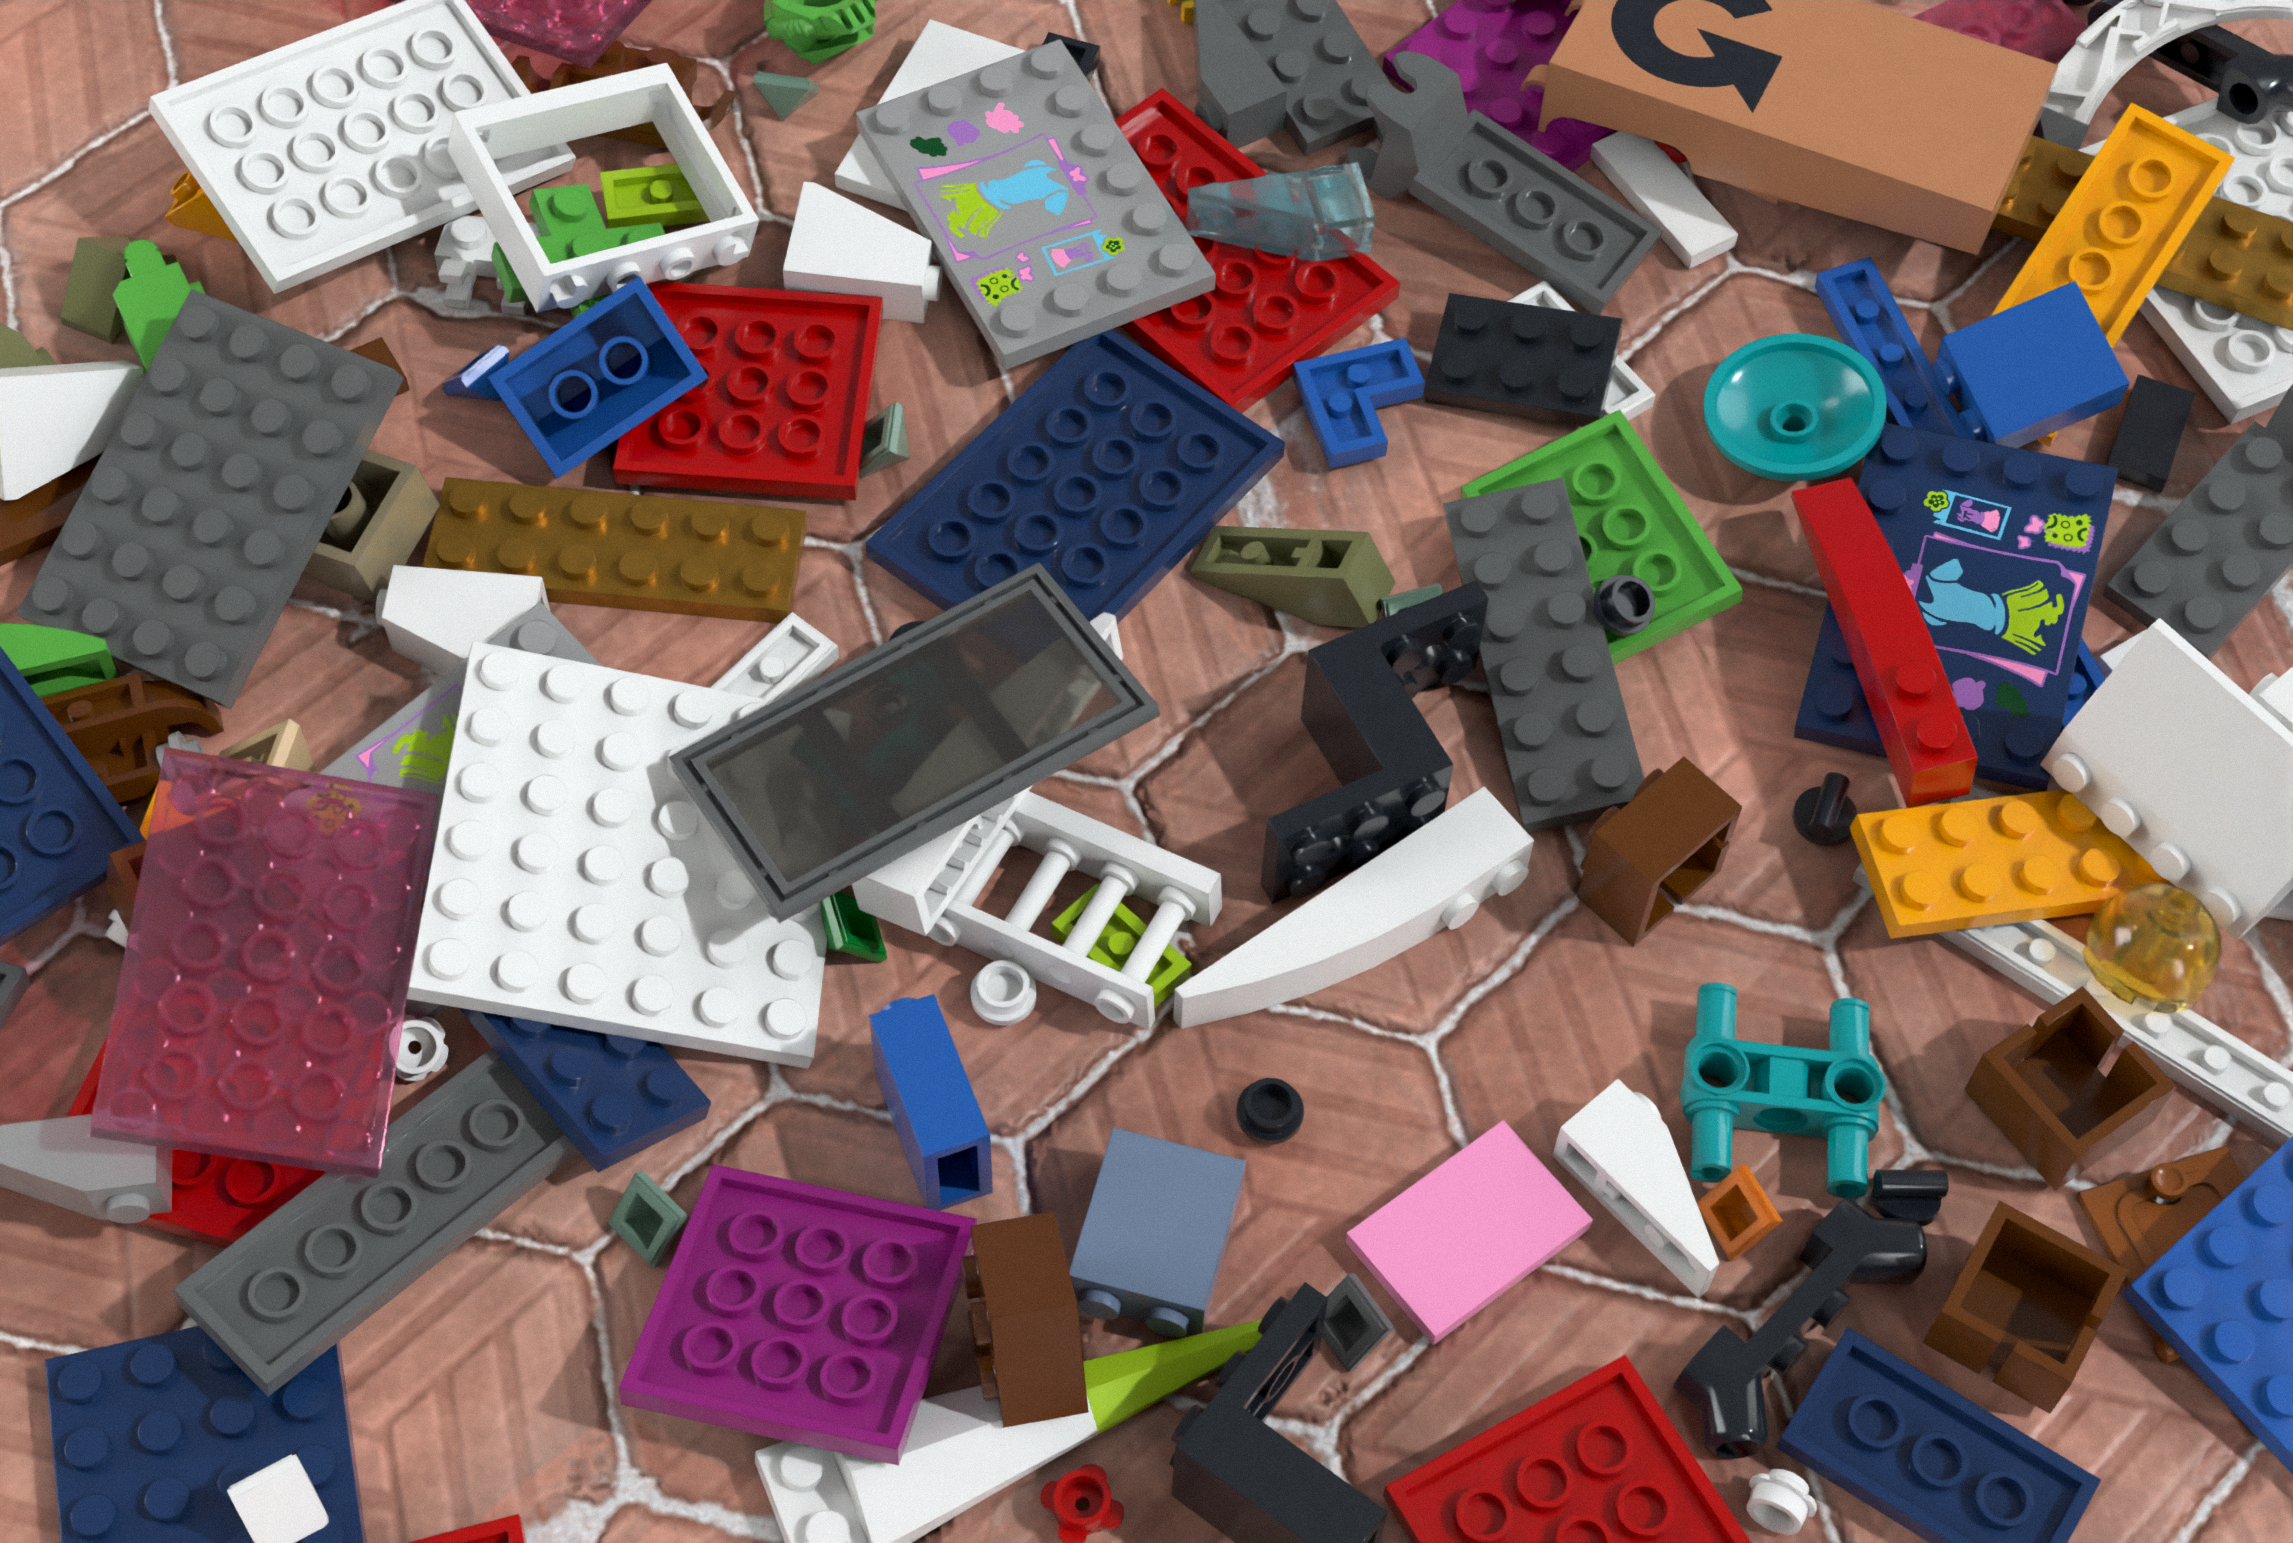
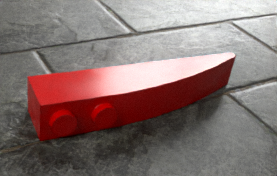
M1851 477L1792 491L1791 499L1906 807H1919L1969 795L1978 760L1977 753L1914 596L1867 503Z

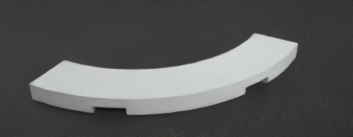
M2123 0L2099 17L2076 39V44L2058 64L2059 66L2045 107L2089 124L2096 109L2118 80L2136 63L2160 46L2194 30L2223 22L2244 19L2293 20V0Z

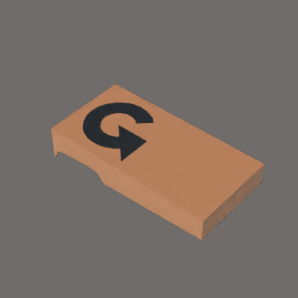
M1572 0L1564 15L1569 16L1573 10L1578 9L1580 11L1551 58L1549 66L1540 64L1533 67L1520 90L1524 91L1529 85H1539L1545 89L1538 131L1545 132L1548 123L1553 119L1566 117L1662 142L1677 148L1686 156L1691 165L1692 174L1727 183L1773 204H1777L1779 201L1797 208L1804 205L1978 255L2044 111L2059 65L1860 0Z

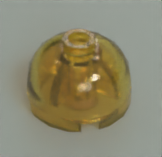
M2152 881L2131 884L2106 899L2096 910L2083 937L2086 936L2087 945L2082 951L2084 962L2103 987L2118 999L2131 1005L2137 996L2146 1001L2156 1002L2158 1004L2153 1011L2166 1014L2188 1010L2202 999L2213 982L2223 953L2218 922L2206 906L2191 893L2181 888Z

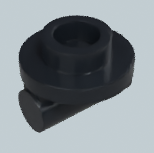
M1835 772L1825 775L1822 786L1806 790L1796 800L1792 813L1793 823L1801 836L1808 841L1822 846H1834L1845 842L1851 837L1852 834L1849 827L1858 813L1853 801L1846 795L1850 785V780L1846 776Z
M1877 1169L1873 1177L1872 1205L1884 1218H1912L1921 1227L1926 1226L1937 1218L1941 1207V1199L1947 1196L1949 1188L1948 1175L1945 1170Z

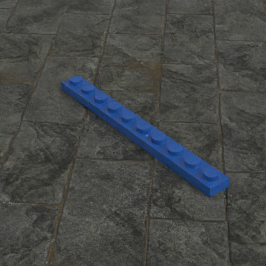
M1868 257L1817 273L1815 289L1845 345L1853 348L1865 357L1875 368L1883 382L1887 400V422L1889 424L1971 439L1962 425L1950 398L1940 387L1930 362L1872 258ZM2082 636L2060 734L2105 681V677Z

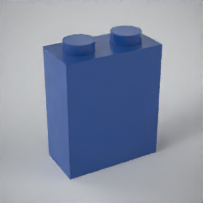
M2076 281L1943 336L1936 357L1937 361L1933 363L1934 373L1940 387L1947 395L1954 393L1963 411L1959 414V418L1970 438L2013 448L2021 447L2120 405L2130 384Z
M932 994L917 1000L907 997L890 1002L880 1012L869 1015L875 1076L925 1207L941 1211L993 1193L990 1133L935 995Z

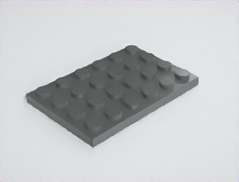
M191 289L16 614L34 625L72 630L105 639L111 656L115 660L184 688L231 710L404 378L394 368Z

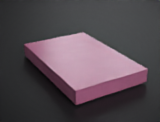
M1502 1120L1348 1231L1345 1243L1430 1343L1435 1345L1587 1232L1591 1227L1593 1219L1509 1125Z

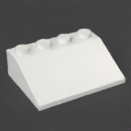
M2159 618L2147 629L2063 729L2040 765L2054 777L2062 788L2071 792L2099 817L2112 833L2120 836L2149 862L2161 877L2169 880L2199 907L2212 923L2219 925L2237 942L2276 907L2293 888V733Z

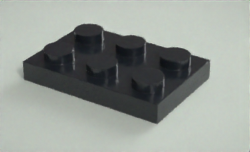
M1449 293L1424 387L1425 403L1584 427L1601 419L1603 416L1621 340L1623 319Z

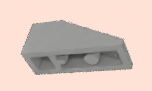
M157 1107L0 1125V1187L99 1220L109 1219L117 1223L141 1222L147 1219L150 1214L172 1212V1135Z

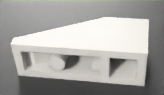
M1617 1079L1560 1127L1552 1156L1699 1299L1708 1291L1719 1266V1260L1669 1129L1662 1121L1657 1107L1645 1095L1639 1092L1633 1093Z

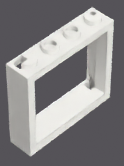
M668 63L453 113L447 151L536 313L558 307L564 309L571 308L584 300L614 293L637 276H640L646 284L666 278L676 280L696 270L719 264L728 266L737 263L745 257H749L759 219ZM653 121L711 223L550 264L493 160Z

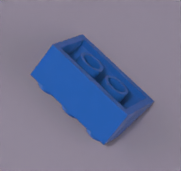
M637 276L487 378L554 475L559 479L709 377L644 280Z

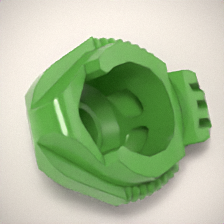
M765 0L763 5L764 23L771 41L774 39L784 40L783 44L802 59L806 58L815 65L874 36L876 33L874 2L878 0Z

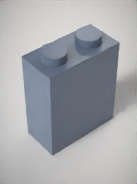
M1113 1127L1069 1271L1079 1309L1092 1317L1104 1320H1113L1118 1318L1119 1315L1142 1321L1152 1331L1168 1337L1178 1338L1185 1336L1186 1333L1191 1335L1203 1333L1242 1195L1246 1161Z

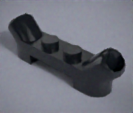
M2101 0L2090 8L2088 13V27L2123 0ZM2215 24L2182 35L2147 55L2217 92L2219 97L2216 110L2238 122L2247 125L2257 124L2273 112H2293V54H2272Z
M1849 1196L1844 1198L1811 1232L1799 1257L1813 1272L1748 1342L1745 1343L1726 1325H1723L1698 1351L1678 1376L1673 1388L1701 1411L1704 1447L1719 1458L1738 1459L1755 1455L1768 1440L1762 1380L1772 1369L1782 1377L1794 1366L1808 1347V1344L1801 1338L1815 1323H1818L1825 1330L1833 1324L1852 1300V1297L1845 1292L1852 1284H1912L1923 1273L1927 1261L1926 1237L1924 1229L1914 1219L1874 1218Z

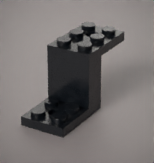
M1477 580L1308 650L1301 720L1342 784V787L1267 819L1260 884L1272 904L1290 896L1294 898L1306 897L1317 891L1325 881L1347 871L1354 872L1445 812L1454 764L1412 699L1417 693L1437 684L1443 683L1447 685L1456 683L1476 668L1489 600Z
M1304 1282L1290 1301L1281 1296L1272 1304L1258 1327V1332L1263 1336L1248 1355L1238 1350L1231 1356L1216 1379L1215 1386L1220 1389L1205 1409L1197 1404L1194 1405L1176 1427L1171 1440L1177 1445L1169 1463L1173 1467L1171 1496L1235 1543H1380L1387 1511L1264 1423L1320 1349L1328 1298L1306 1282Z

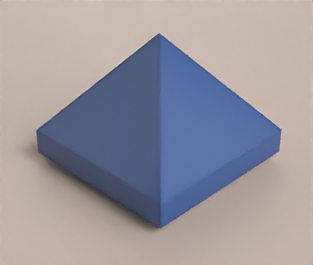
M499 344L482 351L444 382V387L441 389L447 396L501 402L500 395L487 377L508 364L510 351L505 345L500 346Z

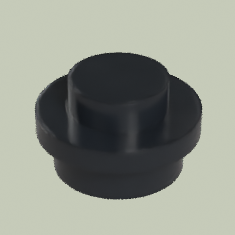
M1614 575L1597 587L1594 594V609L1599 621L1607 630L1618 636L1629 637L1647 627L1655 610V598L1651 588L1642 579L1631 575Z
M1264 1078L1250 1084L1243 1090L1238 1099L1236 1116L1240 1128L1252 1140L1263 1144H1279L1291 1139L1299 1131L1304 1117V1105L1299 1093L1287 1082L1278 1078Z

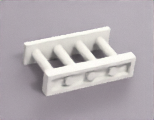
M1028 791L927 935L940 944L953 946L956 943L994 961L1008 960L1015 962L1026 969L1034 979L1094 1005L1108 1019L1121 1024H1126L1130 1021L1149 1030L1155 1021L1153 987L1145 982L1182 921H1189L1191 919L1209 928L1212 926L1222 909L1221 874ZM1021 845L1045 857L1006 919L1003 921L972 907V904L1009 847ZM1076 869L1102 881L1062 946L1028 932L1066 871H1074ZM1134 894L1158 905L1159 909L1122 970L1118 972L1087 958V955L1122 898Z

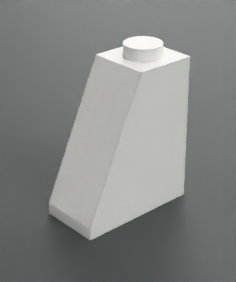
M803 182L783 266L785 290L883 297V319L924 323L929 300H939L942 285V266L933 265L932 241L817 183Z
M125 360L0 368V498L4 501L17 500L104 452L145 376L143 374V367Z
M393 565L388 589H380L378 592L375 613L377 625L385 627L392 651L444 676L469 657L472 641L487 643L538 602H541L549 611L550 607L543 578L540 576Z

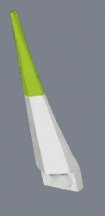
M1262 1319L1083 1361L1088 1413L1003 1428L998 1400L984 1401L980 1385L921 1399L899 1466L789 1441L757 1450L755 1452V1464L785 1543H912L1048 1462L1173 1393L1223 1368L1236 1351L1241 1350L1248 1355L1263 1336L1258 1332Z

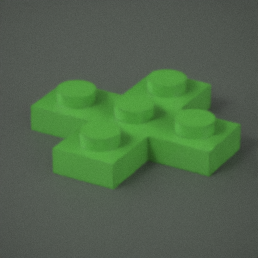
M588 183L532 190L529 206L541 234V237H536L550 264L665 235L661 222L606 229ZM494 242L491 258L508 302L530 301L498 242ZM667 278L659 280L664 282H675V280H669ZM612 293L584 300L577 306L571 307L570 310L573 318L575 319Z

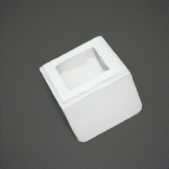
M291 1454L231 1485L230 1489L227 1490L254 1543H296L324 1528L329 1523V1517L296 1454L293 1456Z

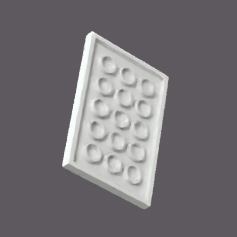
M406 0L150 96L148 110L273 293L277 294L478 210V205L447 151L453 113L530 95L531 93L465 0ZM566 142L494 159L493 161L511 194L514 195L572 171L576 156Z

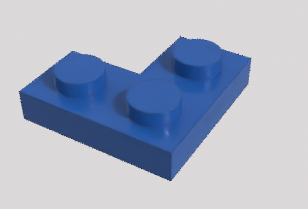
M1406 338L1296 362L1293 366L1292 378L1329 469L1386 456L1388 440L1374 408L1423 397L1425 382Z

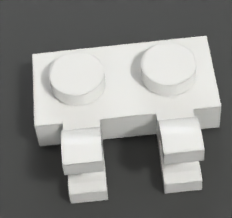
M464 215L444 225L434 257L437 271H439L440 282L448 283L443 298L446 307L468 309L477 276L497 278V289L504 290L491 258L494 242H497L484 217ZM528 223L535 237H541L537 224ZM504 292L501 302L502 313L525 316L529 301L509 303Z

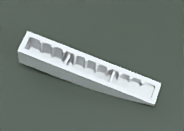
M1103 612L1089 623L1119 659L1122 660L1123 653L1115 615ZM1062 640L1001 687L989 701L1030 752L1073 729L1102 687ZM968 718L918 772L904 793L896 796L889 805L901 821L1005 766V764ZM1031 787L851 884L859 910L927 936ZM875 831L870 838L877 835V832Z
M1485 786L1175 988L1173 1020L1183 1029L1252 1013L1293 1000L1372 969L1428 939L1446 926L1451 930L1460 927L1474 915L1480 903L1496 892L1500 896L1509 894L1525 880L1529 873L1528 864L1534 843L1533 838Z

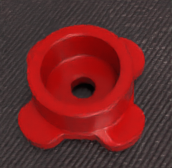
M1085 1464L1080 1469L1068 1472L1059 1481H1049L1042 1488L1040 1495L1041 1504L1045 1509L1053 1512L1059 1524L1058 1538L1062 1543H1085L1088 1535L1102 1528L1114 1530L1121 1525L1124 1519L1122 1503L1112 1499L1111 1490L1106 1481V1472L1096 1464ZM1078 1500H1086L1089 1503V1508L1085 1511L1078 1510L1075 1506Z

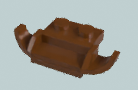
M602 39L595 42L589 41L573 64L561 62L553 73L551 81L542 78L535 72L531 66L530 58L527 56L518 55L511 64L531 94L668 63L692 104V86L697 80V59L679 56L676 51L666 48H656L649 51L625 47L622 42L612 39ZM724 90L717 104L713 106L692 105L707 132L716 127L731 110L736 91ZM653 121L593 135L666 147Z
M140 672L40 698L118 803L140 799L153 794L157 784L168 785L159 765L155 748L168 742V735L172 734L171 725L192 722L206 727L211 735L224 732L221 713L214 702L167 681H143Z

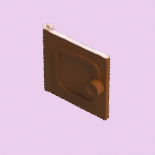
M2223 1146L2173 1163H2160L2154 1169L2079 1192L2077 1200L2111 1261L2129 1270L2123 1281L2127 1288L2246 1178L2227 1146ZM2157 1197L2169 1201L2177 1200L2181 1197L2180 1201L2173 1205H2163L2156 1202ZM2146 1321L2156 1339L2154 1341V1349L2159 1360L2162 1363H2167L2180 1358L2179 1354Z

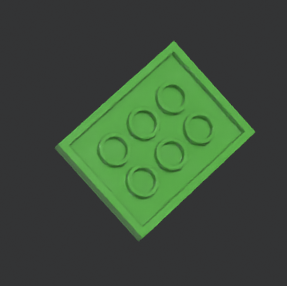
M1620 409L1461 486L1462 499L1563 477L1594 594L1597 587L1609 577L1614 575H1631L1646 582L1655 598L1654 613L1647 627L1633 636L1623 637L1613 634L1603 626L1613 665L1742 602V587Z

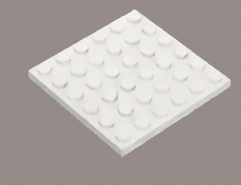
M472 641L406 999L808 1069L815 1052L827 937L821 918V901L781 923H778L775 918L771 917L763 900L674 773L669 757L774 701ZM833 712L824 714V717L847 748H849L852 716ZM800 727L712 773L788 883L836 857L841 810L834 805V800L831 798L833 791L790 756L796 744L805 735Z

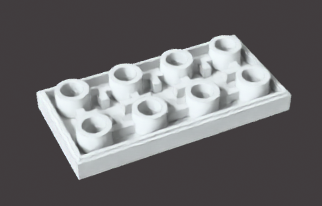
M930 19L878 104L1026 51ZM859 133L835 172L836 187L907 211L862 135Z

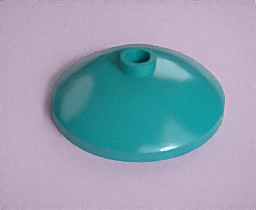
M1802 333L1779 334L1750 342L1731 353L1720 363L1711 375L1705 390L1704 421L1714 445L1728 460L1738 467L1769 479L1807 481L1841 472L1858 462L1871 450L1879 439L1884 427L1887 405L1886 392L1875 368L1853 348L1839 341L1819 335Z

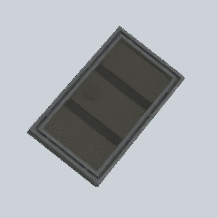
M1039 562L670 756L669 760L676 776L767 906L769 915L775 918L778 923H781L1160 716L1157 702L1149 695Z

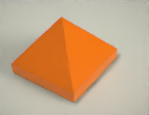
M1746 1164L1737 1167L1696 1202L1701 1215L1730 1261L1737 1260L1782 1222L1779 1214Z

